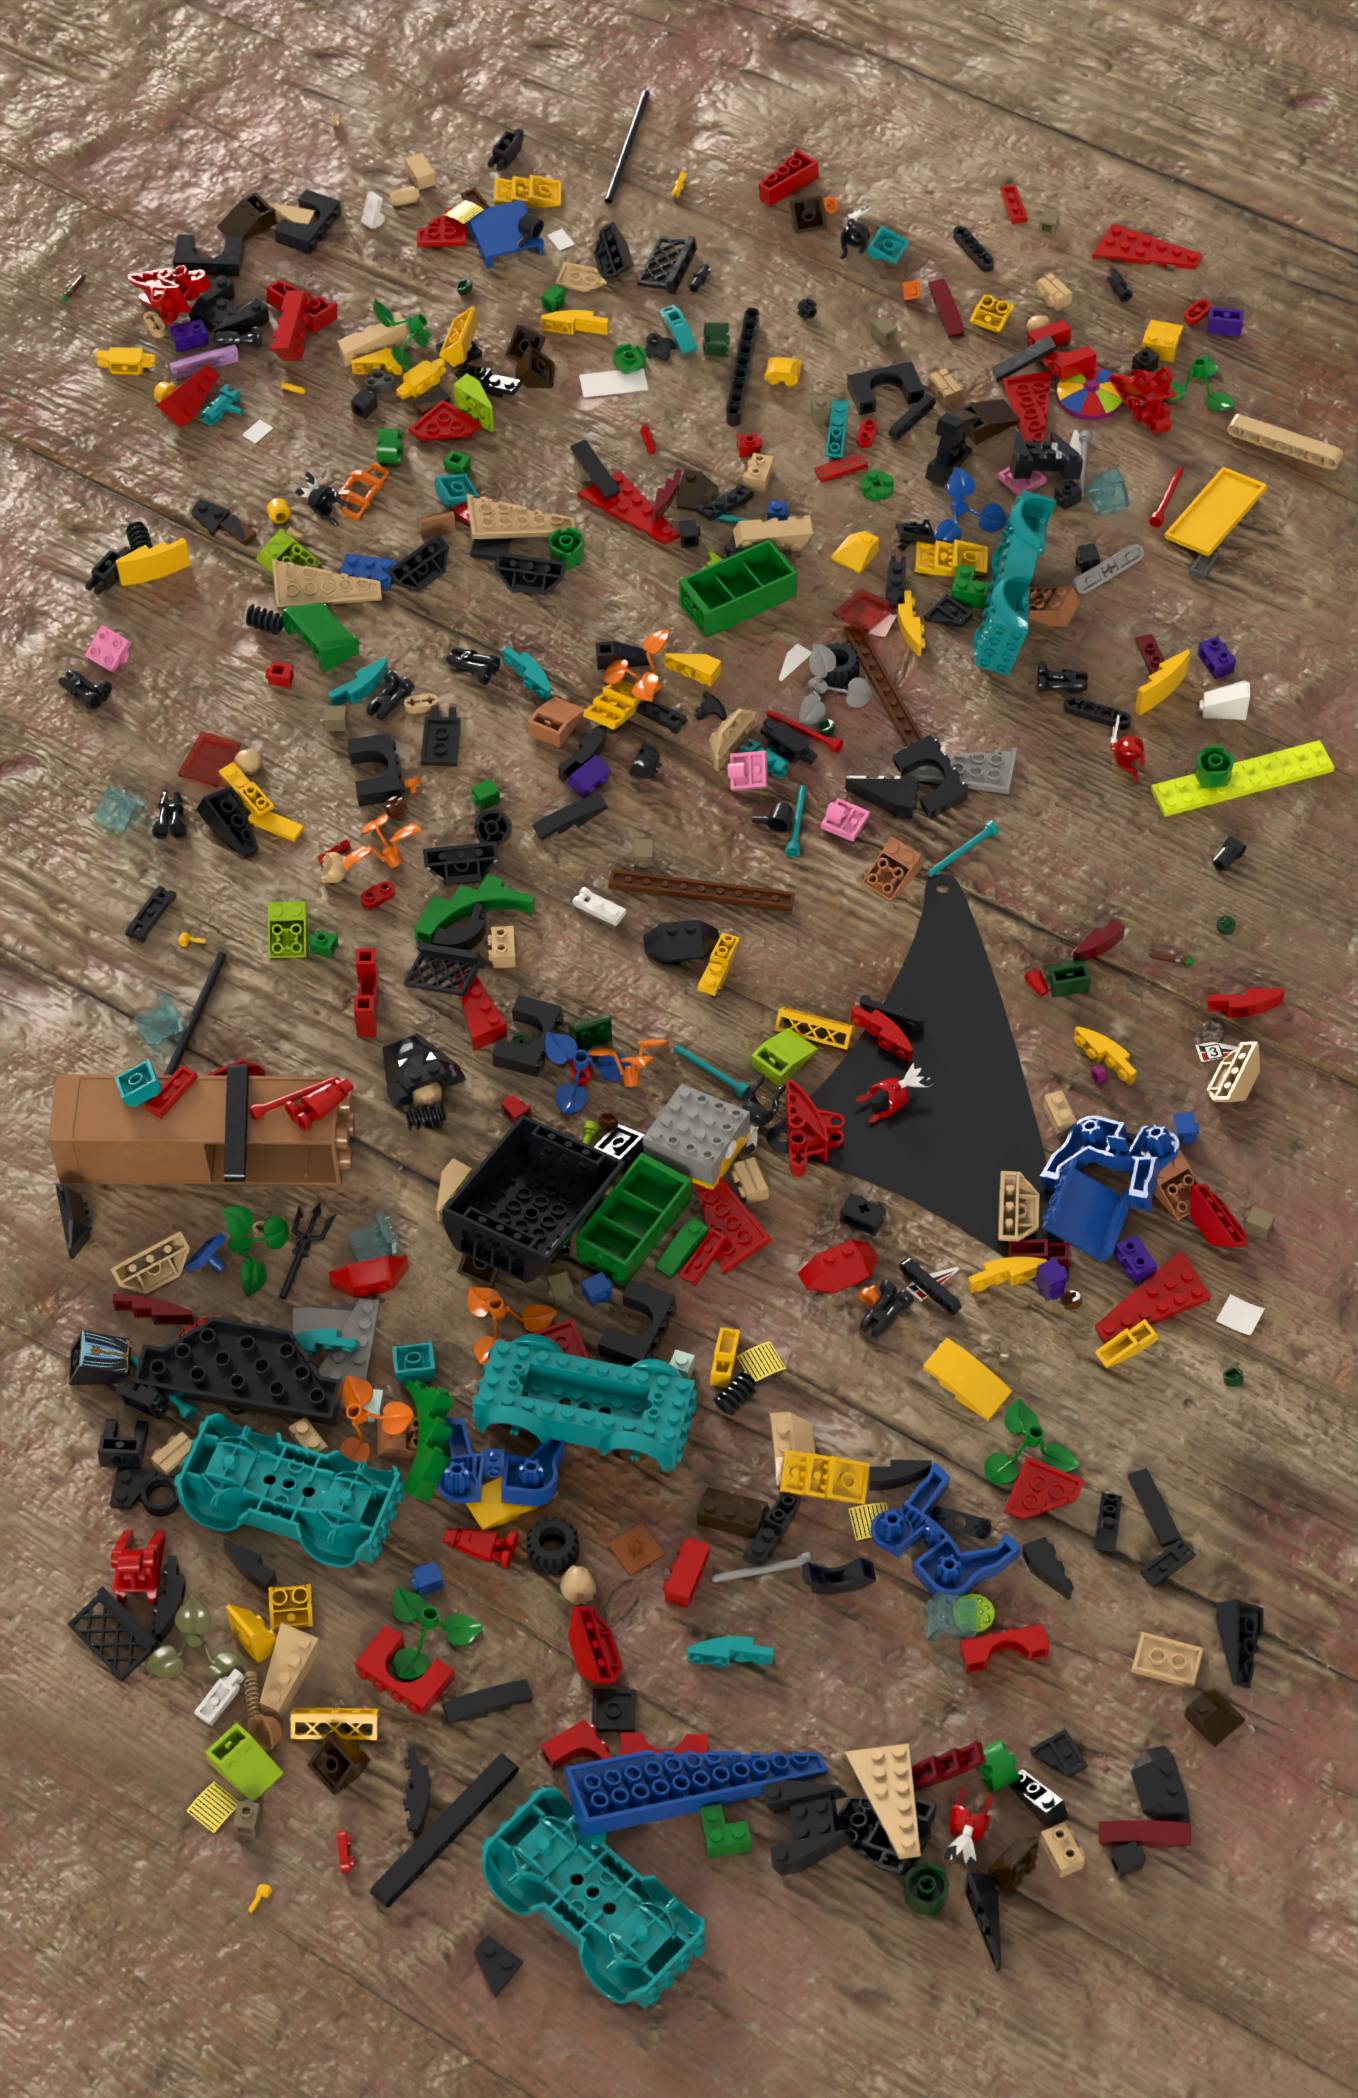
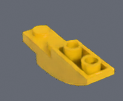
M587 310L557 311L541 316V330L574 335L575 330L608 335L609 318L594 316V311Z
M911 590L904 591L903 604H898L897 610L899 628L907 645L917 656H921L922 649H925V638L921 637V635H924V624L920 623V617H916V611H912V608H915V598L911 597Z
M234 762L218 770L219 776L229 787H233L241 798L243 805L249 811L260 817L274 808L273 803L254 781L251 783Z
M725 933L721 934L710 955V962L698 984L697 991L715 996L718 989L722 988L734 959L740 937Z
M1079 1026L1075 1028L1074 1041L1077 1046L1082 1047L1086 1051L1090 1059H1094L1098 1064L1105 1061L1106 1065L1112 1068L1118 1077L1129 1086L1135 1083L1137 1071L1129 1064L1130 1054L1125 1049L1100 1033Z
M1010 1257L984 1263L983 1272L968 1277V1289L970 1293L980 1292L994 1284H1002L1005 1280H1008L1010 1286L1023 1284L1028 1279L1036 1277L1038 1265L1047 1260L1036 1257Z

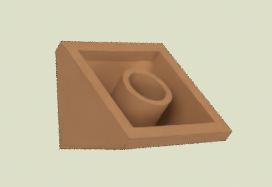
M452 511L416 518L422 539L434 537L438 533L443 535L456 532L455 516Z

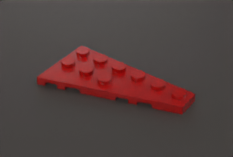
M1112 223L1094 251L1092 259L1102 257L1107 258V261L1121 259L1124 262L1150 265V263H1159V266L1170 264L1176 268L1196 270L1203 254Z
M1052 371L1002 378V384L1010 408L1020 419L1016 427L1024 442L1044 441Z
M621 471L611 475L620 488L619 494L605 500L595 484L577 493L579 499H585L590 502V505L604 509V512L625 524L633 525L634 529L644 531L650 538L663 545L679 538V533L663 516L656 523H651L654 506Z
M721 1177L713 1190L694 1183L708 1230L713 1228L726 1235L729 1239L717 1255L723 1275L772 1241L770 1236Z
M1181 1249L1095 1325V1330L1103 1344H1106L1125 1329H1132L1144 1319L1149 1325L1155 1324L1209 1301L1211 1295Z

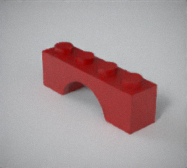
M1031 1624L1022 1629L1016 1630L1011 1628L1003 1633H988L979 1638H965L963 1641H960L959 1652L965 1673L986 1669L989 1658L999 1650L1012 1649L1021 1653L1027 1660L1047 1657L1050 1646L1043 1624Z
M621 1732L620 1756L646 1750L654 1751V1753H663L664 1751L685 1753L686 1751H694L697 1754H705L708 1751V1734H686L679 1745L663 1750L651 1746L646 1741L643 1733Z

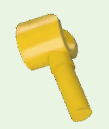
M186 932L182 933L178 939V945L182 947H187L189 942L203 944L206 942V939L191 937Z
M265 1884L258 1886L256 1897L248 1909L250 1913H253L262 1897L269 1899L272 1892L271 1886Z

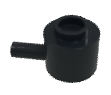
M530 213L522 216L518 222V231L523 234V237L517 243V246L523 248L530 238L533 240L537 239L543 231L544 221Z
M778 803L772 806L768 817L753 816L752 821L753 823L767 824L775 832L785 833L791 826L794 811L788 805Z

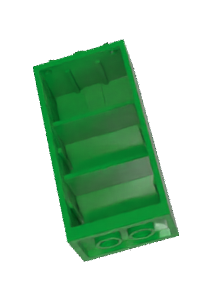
M768 539L680 579L679 604L705 638L796 597L798 573L788 563L787 558L782 556L778 547Z
M641 1152L576 1236L577 1259L585 1265L588 1264L594 1267L597 1272L610 1276L615 1282L627 1286L691 1202V1179Z

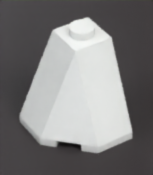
M1243 680L1205 692L1203 700L1199 702V711H1202V718L1246 720L1250 700V683Z

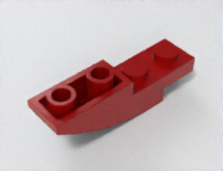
M1246 988L1245 995L1209 994L1207 1012H1226L1227 1018L1259 1014L1283 1003L1285 989Z
M856 1005L851 1010V1022L854 1025L864 1028L873 1036H878V1045L884 1050H889L900 1059L908 1062L912 1061V1046L905 1034L891 1019L876 1009L870 1014Z

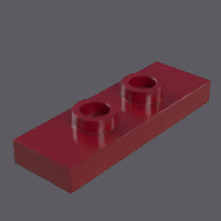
M1153 634L1136 637V645L1150 675L1158 672L1159 664L1165 660Z

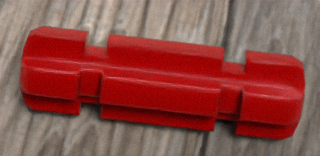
M641 426L640 433L643 436L647 453H655L656 446L649 426Z
M344 839L340 842V845L336 844L325 852H337L341 855L342 851L346 852L351 848V844L347 839ZM322 853L317 857L321 865H323V857L326 856V853Z

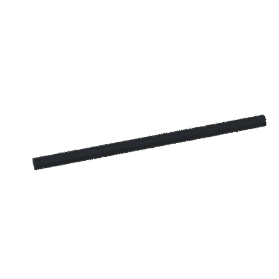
M647 90L642 91L604 199L608 204H611L645 110L650 95Z
M218 952L164 1075H173L180 1064L226 960L227 955L223 952Z

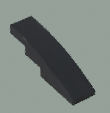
M598 793L569 804L532 824L540 840L543 841L555 832L561 834L574 825L580 827L606 810L608 806L602 795Z
M525 1679L485 1688L442 1703V1708L447 1722L450 1724L485 1718L489 1713L509 1710L511 1705L531 1702L533 1695Z

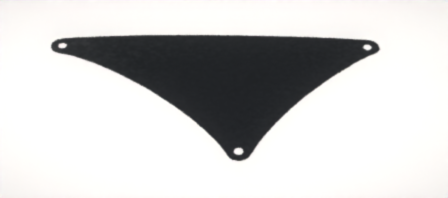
M947 874L935 875L926 883L924 907L913 943L896 980L883 1002L914 1014L922 1012L925 1015V1027L922 1032H915L898 1026L912 1046V1061L908 1062L900 1059L889 1050H884L878 1045V1036H873L869 1031L865 1030L835 1071L810 1096L818 1110L838 1113L844 1117L845 1126L840 1130L844 1134V1142L839 1147L828 1148L827 1162H824L817 1154L807 1156V1159L853 1174L907 1198L960 1227L1008 1258V1241L998 1240L1001 1171L1021 1172L1024 1178L1039 1193V1229L1022 1240L1048 1239L1049 1243H1062L1064 1240L1042 1228L1045 1221L1043 1216L1051 1205L1049 1200L1054 1191L1044 1189L1040 1178L1047 1163L1018 1052L995 976L971 910L958 881L953 876ZM940 883L947 884L949 890L946 893H940L937 891V885ZM916 1061H921L922 1068L917 1077H929L935 1083L925 1088L907 1086L909 1099L902 1108L889 1117L880 1118L876 1122L869 1123L868 1120L873 1115L888 1110L889 1098L885 1090L879 1089L871 1098L864 1102H855L856 1098L866 1095L874 1084L884 1079L898 1078L903 1080L911 1065ZM787 1118L770 1128L767 1132L766 1141L774 1151L789 1154L788 1142L781 1143L777 1138L780 1133H787ZM839 1119L831 1121L832 1125H840L842 1123ZM838 1135L830 1137L832 1141H839L841 1139ZM1065 1268V1269L1067 1270V1273H1068V1277H1067V1281H1068V1278H1069V1268Z

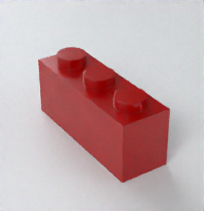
M686 1537L684 1544L681 1543L677 1551L679 1557L676 1562H672L670 1579L665 1580L662 1591L665 1592V1600L689 1608L710 1556V1544Z

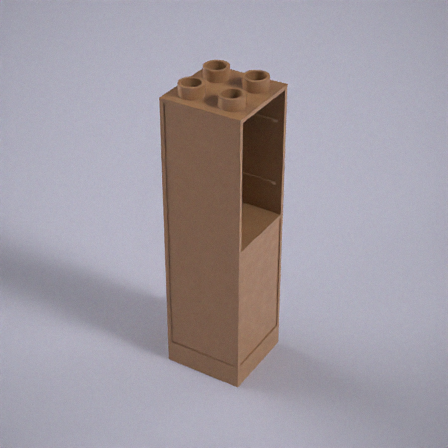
M57 1074L48 1142L60 1183L341 1185L342 1170H352L353 1152L352 1146H349V1137H354L355 1114H351V1092H348V1096L323 1119L313 1121L311 1128L307 1131L301 1130L297 1122L294 1123L291 1120L284 1105L265 1112V1115L256 1121L253 1120L249 1111V1106L253 1104H267L333 1077H338L340 1081V1076H249L245 1182L224 1181L227 1076L198 1075L195 1082L162 1119L145 1109V1105L152 1098L144 1101L137 1107L125 1105L114 1077L119 1075ZM172 1075L156 1076L163 1086ZM301 1099L293 1101L297 1106L302 1105Z

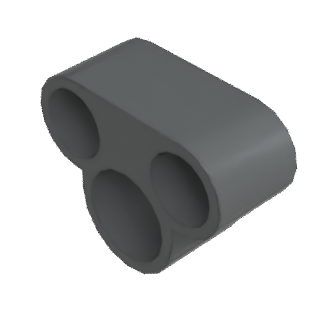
M382 369L373 370L371 377L366 379V390L374 394L394 389V377L390 374H385Z

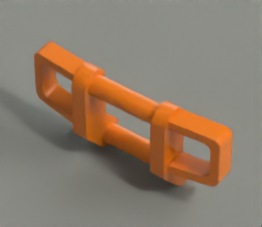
M375 463L371 464L365 471H352L349 474V479L338 493L340 494V499L355 504L361 510L359 513H354L348 510L346 506H343L342 514L355 521H359L365 510L370 506V501L376 492L383 487L384 482L389 476V471ZM374 470L384 476L380 480L369 473ZM362 481L372 487L365 498L350 491L354 482Z

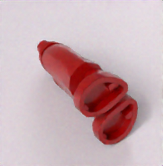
M346 1078L340 1081L335 1080L334 1083H329L302 1097V1105L297 1106L293 1101H288L284 1104V1107L294 1123L297 1122L301 1130L307 1131L311 1128L313 1121H320L334 1110L354 1087Z
M458 1527L456 1529L447 1528L443 1543L451 1545V1548L457 1549L468 1556L491 1563L492 1560L498 1561L502 1568L508 1569L513 1560V1553H515L517 1548L518 1532L511 1531L506 1538H500V1532L470 1528L460 1529ZM500 1548L503 1549V1551H497L495 1549Z

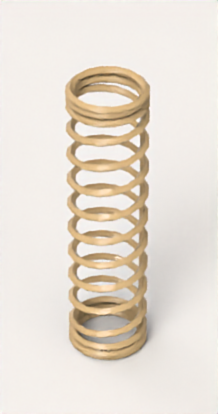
M254 1671L244 1673L248 1725H250L252 1718H249V1715L255 1716L252 1715L253 1713L261 1714L259 1712L261 1708L256 1707L260 1705L259 1702H256L260 1698L257 1697L259 1689L254 1688L258 1686L255 1683L258 1681L256 1679L258 1676Z

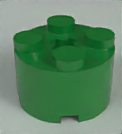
M379 428L377 432L378 444H376L378 463L401 464L404 453V444H402L403 430Z
M566 527L565 530L559 528L553 531L549 537L550 560L566 562L565 569H572L575 565L579 564L584 558V540L581 532L571 527Z
M1217 745L1207 746L1203 748L1202 752H1199L1195 776L1200 786L1218 788L1228 785L1234 764L1232 753H1228L1223 747Z
M998 1740L983 1748L986 1763L976 1767L977 1772L981 1771L983 1775L981 1780L990 1792L998 1791L1020 1779V1775L1014 1766L1017 1763L1016 1758L1012 1752L1008 1753L1002 1740Z

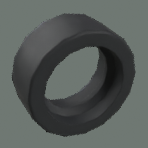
M157 1475L148 1479L143 1484L141 1500L145 1510L151 1515L157 1517L168 1516L174 1513L180 1506L172 1477ZM159 1487H167L173 1491V1498L163 1505L152 1504L149 1500L150 1493Z

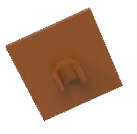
M643 1523L607 1543V1546L629 1576L665 1556V1553Z

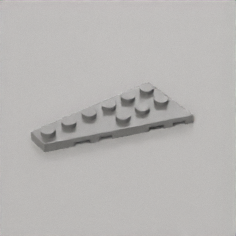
M1011 748V751L1003 752L1001 750H994V753L972 752L954 754V757H949L951 767L957 769L960 776L959 779L961 782H965L969 789L1009 794L1017 748ZM921 766L904 775V777L935 784H943L945 780L942 772L932 766Z
M358 1300L341 1332L342 1338L356 1339L361 1342L360 1350H353V1353L342 1352L341 1348H333V1351H329L318 1370L321 1376L340 1379L343 1385L347 1375L367 1381L380 1300ZM342 1398L339 1408H345Z

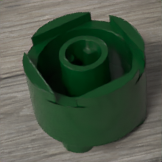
M708 322L704 324V356L728 357V347L726 345L730 344V335H727L729 333V323Z
M923 1863V1865L912 1867L905 1878L904 1900L906 1905L916 1913L929 1916L935 1915L945 1906L948 1899L949 1880L944 1870L933 1863Z

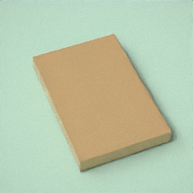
M1141 1631L1131 1672L1194 1689L1204 1648Z

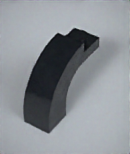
M475 903L471 919L464 927L456 930L437 928L433 945L468 951L477 946L486 934V912H483V904Z
M860 1557L846 1565L833 1568L821 1567L810 1562L801 1565L805 1584L811 1586L812 1592L816 1594L835 1595L852 1592L877 1581L873 1562Z

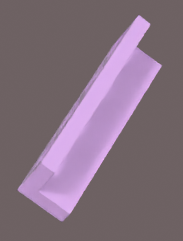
M227 345L171 362L169 367L175 380L191 376L207 364L214 369L239 361L236 345Z

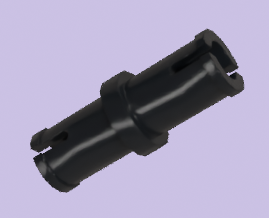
M703 264L700 270L694 274L692 282L688 285L691 292L696 293L699 287L705 283L706 277L711 272L708 265Z

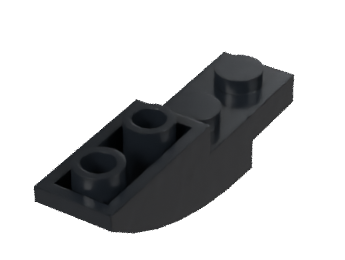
M463 363L455 372V376L459 379L465 374H469L480 382L485 393L502 398L504 394L514 396L522 386L521 380L492 374L490 368Z
M601 724L595 727L590 734L580 740L579 750L575 751L570 758L561 762L558 766L559 779L565 782L572 773L595 755L600 756L607 739L606 726Z
M783 1492L765 1517L762 1527L744 1551L743 1557L762 1566L766 1559L771 1557L802 1500Z
M168 1556V1564H164V1576H167V1583H163V1594H157V1602L153 1603V1614L156 1615V1622H152V1634H156L158 1642H163L175 1625V1615L184 1602L186 1580L184 1574L179 1575L177 1556Z
M411 1747L407 1748L408 1756L404 1757L406 1770H411V1776L407 1777L409 1789L405 1790L407 1798L402 1800L404 1811H409L410 1818L406 1819L408 1832L413 1831L414 1839L419 1838L428 1815L430 1779L428 1765H418L416 1749Z

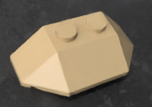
M739 708L725 721H722L719 729L711 734L709 738L710 752L716 771L722 768L730 758V754L737 750L758 725L757 712Z
M1240 1042L1237 1045L1238 1048L1231 1051L1220 1062L1207 1088V1092L1213 1102H1236L1247 1099L1260 1072L1258 1042Z
M1001 1171L998 1240L1020 1241L1039 1229V1193L1024 1178L1021 1172Z
M179 1231L110 1268V1271L119 1287L146 1295L181 1276L190 1248L182 1232Z
M791 1412L769 1413L777 1488H780L785 1450L815 1454L812 1424Z

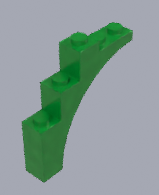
M487 874L478 890L460 885L451 901L434 895L414 927L415 940L433 945L437 928L447 929L460 919L472 915L475 903L483 904V911L508 909L532 914L535 909L534 897L517 892L512 888L504 887V880Z
M407 1378L404 1386L411 1393L415 1401L419 1431L415 1458L403 1489L412 1497L428 1503L437 1486L438 1479L444 1473L451 1460L445 1454L446 1450L443 1447L453 1430L447 1425L448 1421L445 1418L455 1399L448 1395L450 1391L441 1386L438 1389L432 1386L428 1387L425 1382L419 1379L413 1381Z

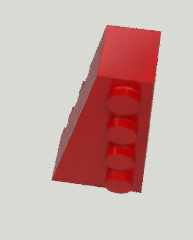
M796 149L792 156H788L785 159L783 165H778L774 173H770L758 184L760 200L771 207L819 178L818 162Z
M277 280L267 286V303L281 312L285 293L299 290L293 285ZM304 291L311 298V307L308 313L309 322L306 329L315 334L337 320V303L333 301L328 303L325 301V298L320 296L316 298L311 296L310 292Z
M304 291L286 292L281 307L282 316L278 317L277 321L279 328L278 331H274L273 337L275 342L270 345V349L283 361H302L304 340L307 337L306 327L309 322L308 313L311 307V298Z
M207 364L187 378L155 406L181 428L193 419L220 375Z
M471 969L468 970V971H465V972H464V975L467 974V973H469V972L471 971ZM461 974L456 975V979L462 977ZM476 975L465 997L459 996L473 1051L508 1036L507 1023ZM464 982L457 985V990H461Z

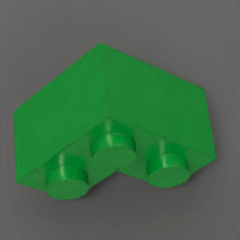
M958 564L951 597L965 607L984 610L990 583L974 580L975 567Z
M721 1804L700 1807V1821L708 1858L751 1851V1838L747 1820L725 1824Z

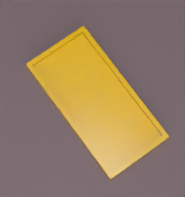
M1222 467L1166 531L1165 539L1209 557L1267 490V484Z

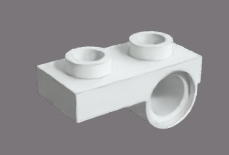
M373 191L367 192L361 222L371 229L382 225L385 216L380 212L383 199Z

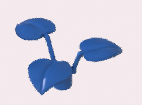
M957 467L954 468L947 483V493L954 499L950 504V508L954 511L952 514L954 515L955 524L951 519H945L939 523L934 533L933 545L936 540L953 544L954 540H961L962 532L957 527V514L964 515L966 512H970L981 517L979 527L986 532H996L1002 529L1007 521L1004 509L998 504L990 503L983 508L982 514L968 508L967 503L963 500L965 496H970L974 493L975 482L969 473Z
M547 1033L545 1050L550 1061L562 1065L568 1059L573 1060V1065L576 1068L574 1086L563 1084L555 1093L556 1103L563 1114H574L586 1105L588 1100L587 1090L577 1086L580 1070L586 1069L589 1063L596 1070H601V1077L607 1081L616 1082L623 1078L613 1056H599V1066H597L592 1061V1058H589L585 1050H577V1043L572 1037L564 1034ZM617 1053L623 1070H625V1066H631V1063L621 1061L622 1058L627 1056Z

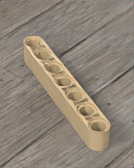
M1241 414L1234 415L1227 427V432L1233 437L1330 470H1335L1344 455L1343 451L1338 447Z

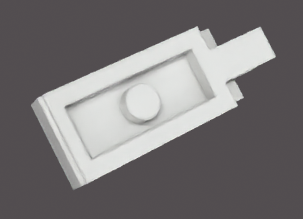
M234 1669L228 1677L220 1678L194 1711V1714L210 1726H213L241 1688L239 1685L245 1676Z

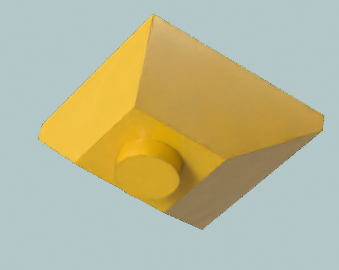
M866 531L849 535L830 559L860 574L878 553L879 538Z

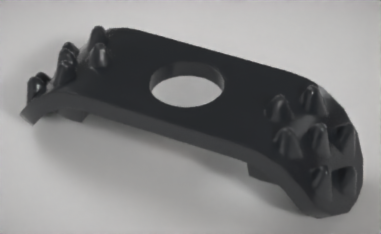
M940 1506L934 1507L930 1518L937 1522L944 1530L980 1539L987 1538L991 1531L990 1520ZM958 1516L966 1520V1525L962 1529L954 1526V1519Z

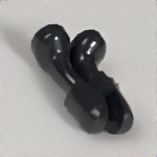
M253 326L251 332L247 335H238L237 331H219L214 333L213 341L221 346H238L239 343L261 346L262 331L260 326Z
M454 647L451 650L452 654H448L445 659L446 663L452 667L477 673L478 681L483 685L489 683L491 672L496 673L501 663L499 657L478 654L475 650Z
M1039 661L1037 692L1064 689L1069 693L1087 690L1088 673L1070 669H1062V672L1050 671L1045 662Z
M71 669L66 672L67 677L62 676L58 680L61 687L75 697L79 696L91 709L100 707L101 700L106 701L112 690L110 682L102 680L96 685L81 673ZM82 687H84V688H86L87 690H89L90 693H88V692H86L85 690H83Z
M388 670L384 675L386 686L380 694L371 700L366 709L367 714L370 716L376 714L378 720H383L398 706V702L404 696L409 695L415 689L410 679L404 677L400 680L395 672Z
M163 792L160 795L158 805L160 810L159 818L152 827V835L157 839H164L168 836L169 814L171 816V835L175 838H183L187 834V828L180 818V815H183L181 794L174 792V801H168V793Z
M888 1280L881 1282L879 1287L881 1292L880 1299L872 1309L867 1311L860 1322V1330L866 1332L873 1322L877 1323L871 1332V1336L875 1339L892 1325L896 1319L895 1316L902 1309L910 1307L914 1302V1298L909 1292L905 1290L898 1292L896 1286ZM895 1298V1301L888 1309V1311L884 1310L886 1306Z

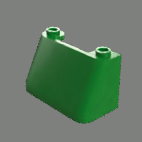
M317 602L290 606L282 610L285 631L289 635L297 633L313 651V657L320 660L319 668L323 673L359 654V641L357 637L352 636L330 612L326 604Z

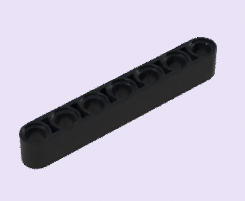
M248 1064L227 1066L224 1147L225 1182L246 1181Z

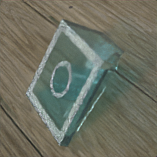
M1118 468L1102 472L1084 489L1097 515L1130 506L1125 481Z

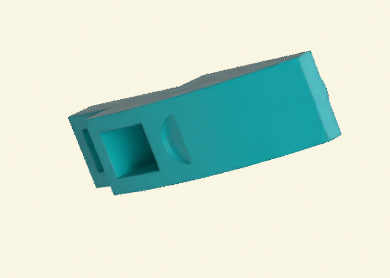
M674 304L659 309L660 316L668 327L671 337L680 352L685 354L698 349L680 309L676 308Z
M832 400L825 457L843 458L849 401Z
M508 646L502 650L504 664L513 668L520 676H523V684L527 689H531L539 698L548 702L551 699V689L549 681L540 665L528 653L523 652L519 655Z
M384 657L365 668H361L355 672L354 680L328 692L329 705L340 706L347 701L354 705L368 696L384 679V675L388 671L387 659Z
M314 1329L294 1334L309 1357H312L313 1353L319 1354L320 1346L321 1349L333 1351V1348H341L342 1352L353 1353V1350H360L361 1342L356 1339L342 1338V1332L338 1329Z
M719 1637L688 1647L687 1661H691L694 1664H712L715 1667H729L730 1659L741 1663L749 1661L763 1666L767 1664L773 1665L774 1648L754 1645V1637Z

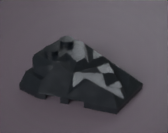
M418 1033L383 1047L387 1094L395 1109L413 1102L411 1092L442 1079H444L448 1087L466 1080L465 1075L456 1062Z
M847 1797L838 1813L839 1830H845L853 1840L847 1846L878 1869L900 1877L905 1875L916 1865L920 1856L899 1859L867 1797ZM915 1798L920 1852L922 1854L931 1836V1825L935 1818L937 1805Z

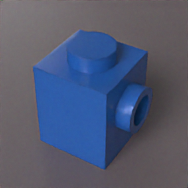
M770 500L767 520L771 518H778V521L788 520L790 510H787V502Z
M1193 1112L1173 1115V1133L1179 1139V1143L1190 1144L1195 1142L1196 1135L1199 1134V1124L1195 1123Z
M602 1272L581 1282V1292L591 1307L604 1303L612 1297L613 1283Z
M436 1561L430 1564H421L412 1570L413 1578L410 1581L414 1591L418 1590L420 1596L444 1589L443 1578Z

